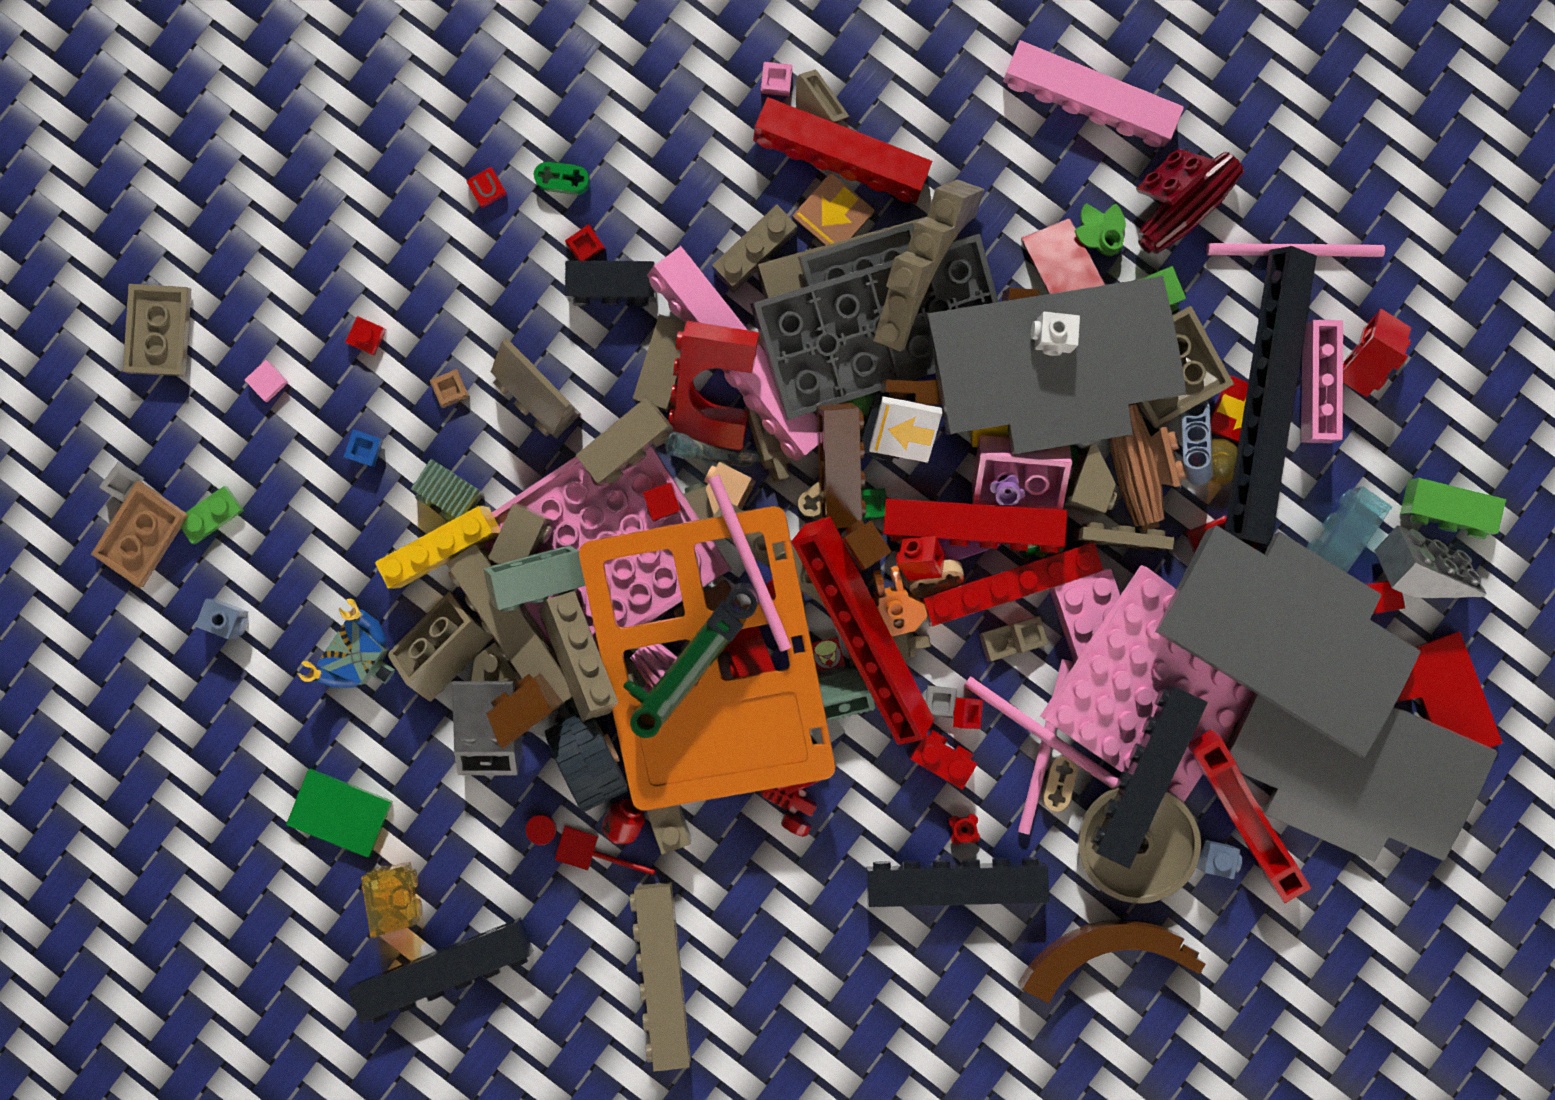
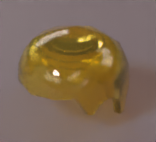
M1212 438L1213 475L1209 481L1212 484L1224 485L1233 480L1238 448L1235 444L1224 438Z

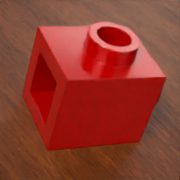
M936 536L902 539L900 552H897L896 562L898 568L903 571L908 581L942 578L945 552Z

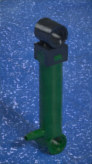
M740 583L731 589L726 598V603L724 601L720 602L704 625L649 693L630 680L625 682L623 688L641 703L637 706L630 719L631 729L637 736L650 738L658 733L663 724L728 643L742 629L747 620L745 618H749L754 614L759 598L751 584ZM738 594H745L750 598L751 605L745 608L740 607L735 603L734 598ZM644 713L652 715L655 724L647 725L643 723L640 715Z

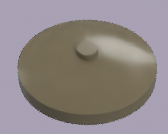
M1115 787L1102 794L1086 811L1078 833L1079 855L1083 867L1093 883L1109 896L1130 903H1150L1162 900L1182 888L1194 873L1201 851L1198 825L1183 801L1170 791H1166L1130 869L1096 854L1092 849L1093 843L1090 842L1092 834L1097 826H1102L1106 818L1103 815L1105 806L1111 798L1115 799L1119 788Z

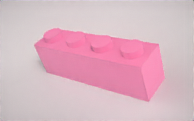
M1312 320L1306 323L1302 348L1301 443H1333L1342 440L1343 320Z

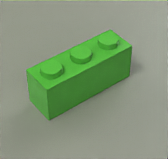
M1416 478L1407 482L1400 514L1409 516V521L1413 523L1428 525L1429 521L1438 523V528L1441 530L1457 532L1458 528L1468 531L1467 536L1486 539V535L1499 533L1506 499Z

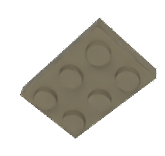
M129 284L123 372L130 374L186 376L192 289L179 286Z
M1096 522L1082 524V527L1074 529L1072 534L1073 542H1094L1098 545L1157 552L1173 550L1174 537L1165 536L1166 531L1147 529V531L1135 533L1136 528L1130 526L1111 527V530L1105 529L1106 524Z

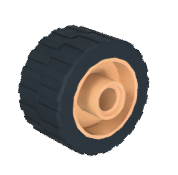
M577 714L545 730L544 733L550 750L581 811L586 812L628 791L629 787L618 765V761H620L618 753L608 733L604 735L596 718L582 722L580 715Z

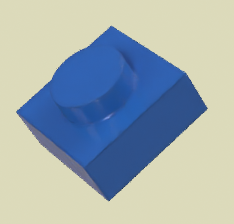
M353 429L344 458L375 467L384 439Z

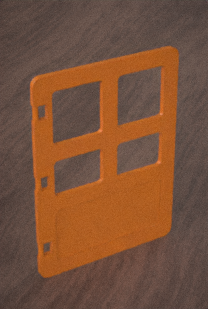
M770 506L738 512L736 516L744 534L761 532L764 535L776 598L772 601L792 646L787 649L790 666L782 670L724 679L720 673L718 658H716L699 679V683L691 689L658 733L650 738L637 736L630 726V719L637 706L641 703L623 688L625 682L629 680L624 651L683 639L692 640L713 612L706 605L695 545L732 536L724 517L717 516L585 542L579 549V558L601 659L618 699V704L612 711L630 794L634 806L639 810L645 811L825 780L830 778L835 772V759L787 517L784 510L780 507ZM783 542L786 559L776 560L773 543ZM664 549L671 550L685 615L629 627L618 626L606 575L605 561ZM758 603L754 614L749 618H745L747 620L742 629L768 624L760 603ZM749 604V605H743V606H740V607L745 608V607L750 606L751 604ZM802 635L805 652L794 653L791 637ZM646 713L640 715L643 723L647 725L655 724L652 715ZM820 727L823 743L813 745L810 729Z

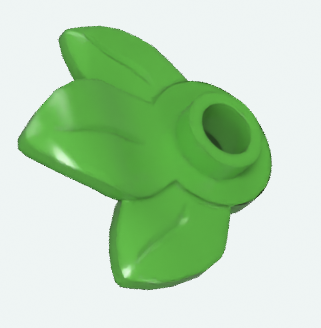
M1085 204L1080 214L1083 226L1074 230L1077 239L1086 247L1097 248L1105 256L1116 255L1123 247L1124 237L1122 232L1126 227L1125 218L1120 207L1114 204L1103 214L1091 205ZM1105 239L1110 241L1111 246L1107 244Z

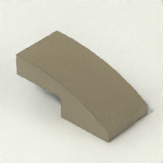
M1040 616L979 633L987 662L1048 645Z

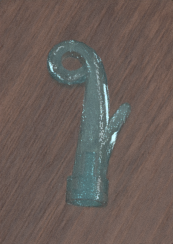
M672 432L666 442V452L668 455L684 458L685 456L697 458L708 465H712L713 462H721L725 465L750 467L761 461L760 453L755 450H742L736 453L690 439L688 435L678 432Z

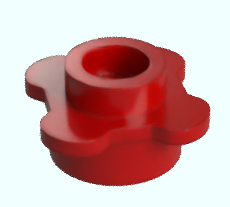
M969 814L967 817L960 818L954 815L949 819V825L952 827L953 832L951 836L953 844L960 845L962 842L977 843L979 841L980 834L977 832L976 824L978 823V818L976 815ZM962 827H967V831L962 832Z

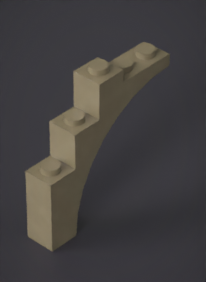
M957 179L935 189L928 216L915 222L907 251L894 258L886 287H889L873 341L898 351L905 349L911 328L929 284L959 232L968 222L976 217L984 192L983 188Z

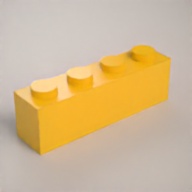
M477 506L377 560L375 564L388 589L401 588L448 563L473 544H483L498 536L501 529L489 507Z

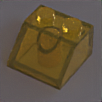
M411 862L376 867L361 877L370 938L412 927L420 921V917L423 915V907L420 898H416L415 887L418 886V875L416 869H412Z

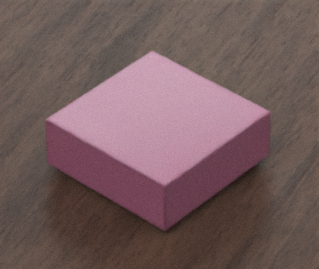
M764 62L761 94L790 97L793 65Z
M265 360L245 379L265 402H268L289 383L268 360Z

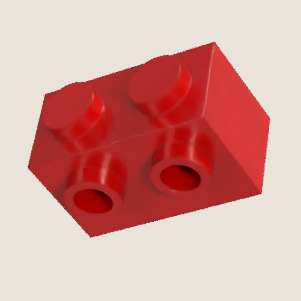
M933 730L930 735L926 734L923 740L916 741L908 757L963 790L977 766V763L971 759L974 754L959 745L956 750L946 745L948 739Z

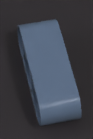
M1205 400L1182 413L1186 479L1194 485H1202L1209 482L1213 475L1211 417L1209 403ZM1198 464L1203 465L1201 467H1193Z

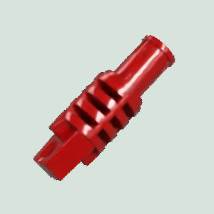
M778 788L761 790L760 793L763 795V798L793 814L799 810L812 816L817 807L816 802L805 796L807 791L804 789L789 795L785 793L784 789L779 791Z

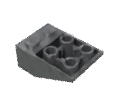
M1397 525L1374 550L1391 587L1411 597L1461 598L1484 597L1487 594L1481 584V577L1474 571L1471 565L1472 560L1465 552L1461 550L1454 551L1439 540L1434 539L1432 541L1425 538L1417 530H1408Z
M453 681V733L457 774L518 775L523 755L521 736L502 749L497 742L486 714L494 708L490 702L504 692L508 696L515 692L514 681Z

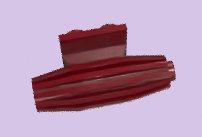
M1177 149L1169 154L1166 161L1155 171L1148 174L1144 181L1136 188L1138 193L1161 202L1139 230V246L1149 254L1152 251L1158 254L1191 232L1225 199L1244 174L1243 165L1229 152H1223L1214 159Z

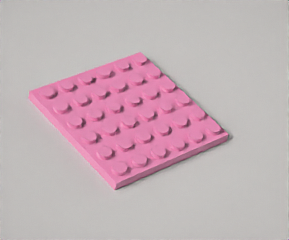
M1142 565L1040 715V717L1121 773L1128 771L1132 762L1129 760L1131 751L1136 743H1141L1145 735L1142 732L1145 721L1149 716H1154L1158 707L1155 705L1156 698L1161 689H1166L1168 684L1208 702L1190 742L1211 729L1224 742L1240 719L1253 694V691L1155 632L1176 589L1149 568ZM1188 747L1167 789L1182 800L1183 803L1203 774Z

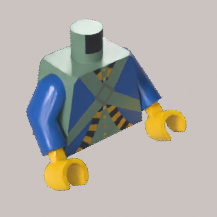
M347 599V603L353 609L345 612L339 608L342 618L346 621L316 665L320 668L316 669L311 662L303 661L301 664L305 667H310L311 670L307 675L297 673V675L304 682L314 680L334 688H354L358 684H367L372 676L386 684L394 674L395 669L383 662V659L389 652V648L385 645L387 639L379 621L364 610H358L357 604L353 599Z

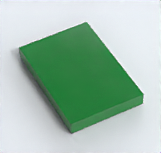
M308 769L286 825L369 858L372 855L393 801L314 769Z

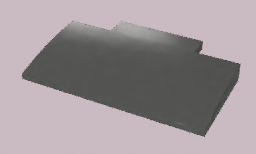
M913 222L800 256L798 259L806 287L750 303L787 420L815 412L818 405L840 404L881 391V381L884 380L912 381L936 373L926 314L998 302L980 234L952 242L929 284L911 328L905 349L902 351L895 350L873 340L889 287H886L894 258L907 251L914 229Z
M1163 276L926 314L946 435L1007 425L1012 454L1133 434L1128 404L1187 394L1175 326ZM1043 312L1080 315L1078 346L1071 353L1062 352L1061 355L1057 356L1046 355L1043 353V350L1034 349L1035 340L1031 339L1033 321H1036Z
M1217 525L1205 532L1155 630L1159 635L1361 758L1367 755L1381 731L1421 652L1370 620L1382 595L1281 532L1274 534L1265 554H1262Z
M1254 692L1226 744L1241 773L1275 787L1263 809L1265 815L1373 862L1376 861L1389 837L1444 861L1464 826L1498 753L1488 746L1394 706L1367 755L1361 758Z

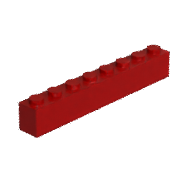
M831 517L805 524L791 543L897 745L923 740L934 721V717Z

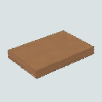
M135 482L91 555L138 588L144 587L189 515L143 482Z

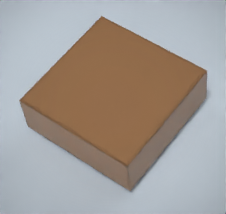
M458 369L430 380L442 408L470 397Z

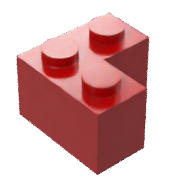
M1380 309L1363 328L1359 344L1343 361V383L1365 397H1368L1374 389L1380 390L1388 380V374L1393 368L1398 370L1407 359L1408 355L1405 352L1411 343L1409 340L1411 327L1383 309Z

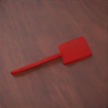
M565 825L554 860L588 871L594 856L649 875L655 874L653 869L595 851L599 836Z

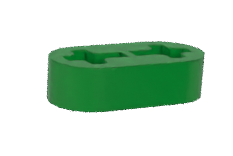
M542 162L537 165L533 173L538 187L547 192L581 195L590 186V177L587 171L578 165ZM550 170L552 175L559 177V179L551 178L548 183H545L540 176L545 175L546 171ZM579 173L584 182H579L578 186L574 187L572 181L564 179L574 178L575 174Z

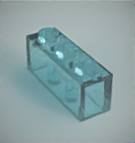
M1364 486L1348 489L1339 501L1341 506L1336 514L1332 513L1327 517L1322 525L1324 531L1320 537H1315L1307 546V549L1346 573L1392 509L1390 504Z

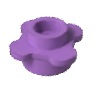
M1009 475L1000 482L994 481L991 483L990 490L996 494L997 504L1013 506L1025 497L1024 489H1021L1018 485L1019 479L1017 476Z

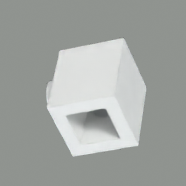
M1043 312L1036 321H1033L1031 326V339L1035 340L1034 349L1043 350L1044 354L1051 356L1061 355L1062 352L1071 353L1078 346L1080 315Z

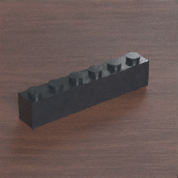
M1168 684L1166 689H1161L1155 701V705L1158 706L1153 717L1149 716L1143 726L1142 732L1145 735L1141 743H1136L1129 757V760L1132 761L1127 772L1123 771L1117 781L1116 787L1119 790L1115 799L1111 798L1105 806L1103 815L1106 818L1102 826H1097L1092 834L1090 842L1093 843L1092 849L1096 854L1130 869L1208 704L1207 701Z
M1037 857L1022 858L1020 863H1010L1008 858H994L992 863L980 864V859H963L962 864H950V860L940 859L933 860L932 865H921V862L918 860L903 861V866H891L889 861H875L873 866H866L867 903L869 907L1049 903L1048 866L1044 862H1040V858Z
M520 917L358 981L348 989L360 1023L371 1020V1023L374 1024L389 1017L388 1012L399 1009L401 1013L417 1006L416 1001L427 998L429 1002L445 994L444 990L455 987V990L463 989L472 984L471 979L481 975L483 979H488L499 974V968L509 964L511 968L521 966L528 962L527 957L534 950Z

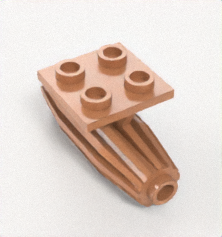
M1137 404L1129 405L1133 434L1109 438L1121 495L1134 525L1141 526L1142 531L1160 527L1159 521L1165 520L1162 484L1174 487L1183 485L1181 479L1186 478L1183 460L1177 461L1174 451L1180 449L1176 432H1170L1169 427H1162L1151 437Z

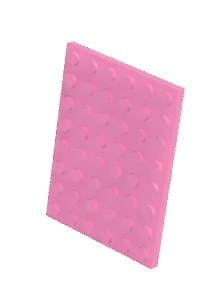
M653 446L645 451L647 456L635 466L629 464L622 470L623 476L612 485L608 483L605 485L598 484L579 459L574 457L492 512L500 529L506 520L512 504L523 505L552 519L550 527H552L551 535L545 544H541L537 554L569 545L579 551L580 547L590 540L700 520ZM672 482L682 511L652 521L642 492ZM498 536L483 543L489 552H491ZM713 540L695 545L702 586L704 588L730 571L731 567ZM664 549L605 561L604 565L618 626L629 627L650 623L682 602L671 550ZM586 586L579 587L575 593L599 651ZM558 593V594H554V595H551V596H548V597H549V598H552V597L559 596L560 594ZM531 601L524 603L552 646L540 615V610L545 601L541 603H531Z

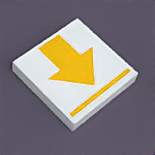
M882 397L869 451L928 463L941 420L942 408Z

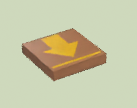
M830 173L792 215V218L825 246L853 238L874 214L875 210L834 174Z

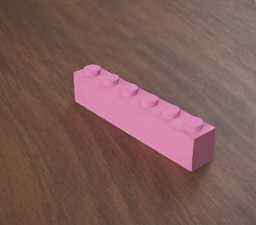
M1019 40L1003 79V82L1007 83L1008 87L1014 91L1032 93L1041 102L1059 104L1068 113L1086 115L1095 124L1113 126L1120 134L1140 137L1144 139V143L1152 147H1165L1172 138L1184 106Z

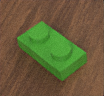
M223 486L185 512L189 516L185 519L181 529L191 544H197L244 510L227 486Z

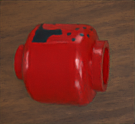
M631 799L614 801L609 806L602 820L601 827L612 843H632L638 837L645 823V815L642 810L634 806Z

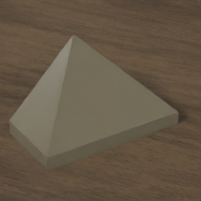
M816 69L797 76V109L834 123L845 121L850 117Z

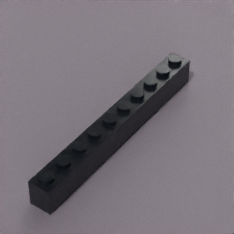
M1294 246L1269 251L1225 524V531L1249 546H1269L1273 537L1317 255Z

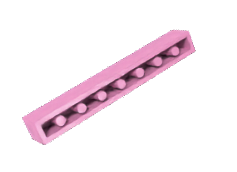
M681 246L654 265L647 274L652 288L664 296L672 313L680 317L685 324L687 321L747 330ZM759 344L757 345L752 373L722 369L727 382L739 390L743 395L746 406L750 410L756 411L762 419V424L766 431L774 434L781 443L782 451L788 457L793 458L796 462L818 445L817 417L813 412L787 420L765 352Z

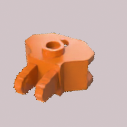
M898 566L890 568L893 587L884 588V579L880 570L872 573L876 591H873V600L892 637L916 631L928 616L923 601L919 597L908 593L903 587Z

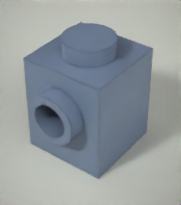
M205 599L195 627L226 639H238L239 635L241 636L247 628L248 619L246 617L248 611L218 599Z
M1202 838L1200 857L1196 868L1204 873L1234 879L1235 872H1239L1242 864V856L1239 855L1240 849L1230 844Z

